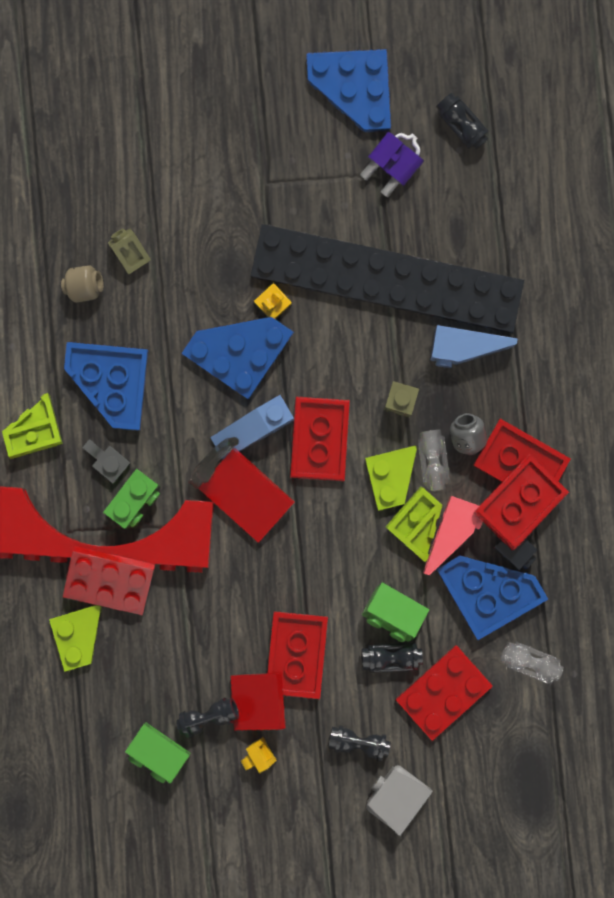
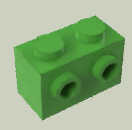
M136 469L103 513L124 529L128 530L130 526L135 528L144 516L141 512L146 505L152 506L159 497L160 493L158 490L161 486Z
M382 582L375 588L361 615L367 618L366 622L371 626L379 629L383 627L390 631V636L400 642H409L415 638L429 609Z
M147 722L142 726L125 751L130 755L128 757L129 761L140 768L145 765L152 770L150 775L161 783L165 781L171 783L191 754V752Z

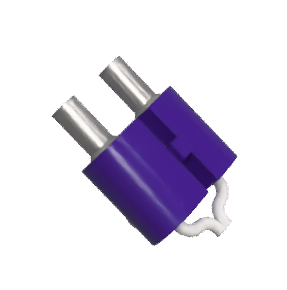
M388 132L368 156L371 162L360 175L365 180H368L378 167L387 172L391 179L381 190V193L388 198L398 184L404 186L424 162L418 156L420 154V147L416 143L418 138L413 134L407 136L400 133L394 136ZM398 138L412 139L416 153L404 145Z

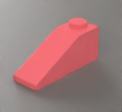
M453 496L449 497L423 574L430 575L474 533L475 528L480 529L482 521L473 513L479 505Z

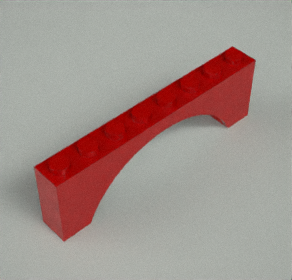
M0 486V558L13 559L14 553L24 554L23 560L40 561V555L51 556V562L67 563V557L71 558L73 548L77 546L151 564H160L159 570L176 571V565L187 566L186 572L203 573V567L209 568L214 503L185 500L176 515L164 527L150 536L124 545L96 546L69 538L52 527L36 510L26 489Z

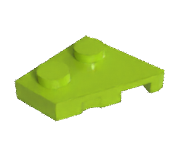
M48 393L41 396V400L35 406L23 412L16 422L11 423L2 431L10 459L63 444Z
M416 446L365 458L378 511L405 504L417 450Z
M420 487L385 528L422 561L426 562L429 557L428 551L431 540L435 535L436 522L440 516L442 504L423 487Z
M95 605L49 619L65 672L92 663L101 606Z

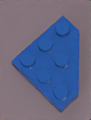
M387 49L307 53L308 83L318 89L328 98L329 102L354 121L356 126L363 132L391 130Z
M273 317L196 331L181 354L249 399L294 332Z
M67 342L64 369L114 429L141 431L148 350Z
M458 556L436 569L477 640L548 600L536 577L527 573L464 556Z

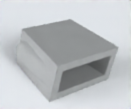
M398 765L392 766L386 776L382 777L380 775L371 787L374 792L367 800L366 808L400 836L433 791L403 767Z

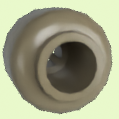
M90 265L68 269L65 279L61 281L63 293L68 295L73 302L95 300L104 287L101 273Z

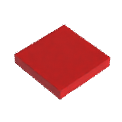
M282 673L230 676L232 698L235 700L239 710V719L234 720V730L285 729Z

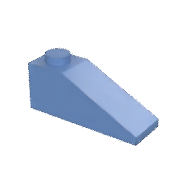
M437 325L430 360L436 361V366L451 368L452 364L457 365L513 348L517 344V338Z
M281 395L210 438L222 459H224L233 448L241 452L294 421V418Z

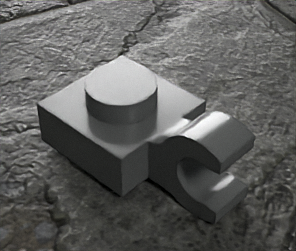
M89 439L82 447L97 459L93 467L113 484L131 464L111 446L103 451Z

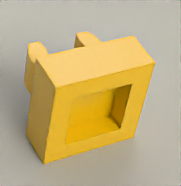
M274 283L254 300V303L267 317H273L274 319L292 304Z
M264 737L246 748L249 755L242 759L241 763L245 770L256 766L260 773L268 769L277 760Z

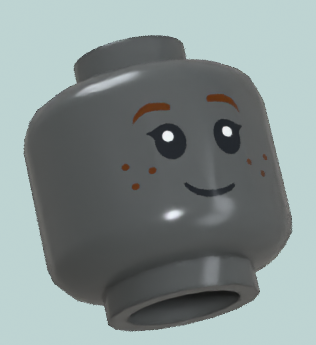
M470 413L462 414L451 424L450 435L452 444L459 453L474 455L486 446L487 434L485 424L481 418Z

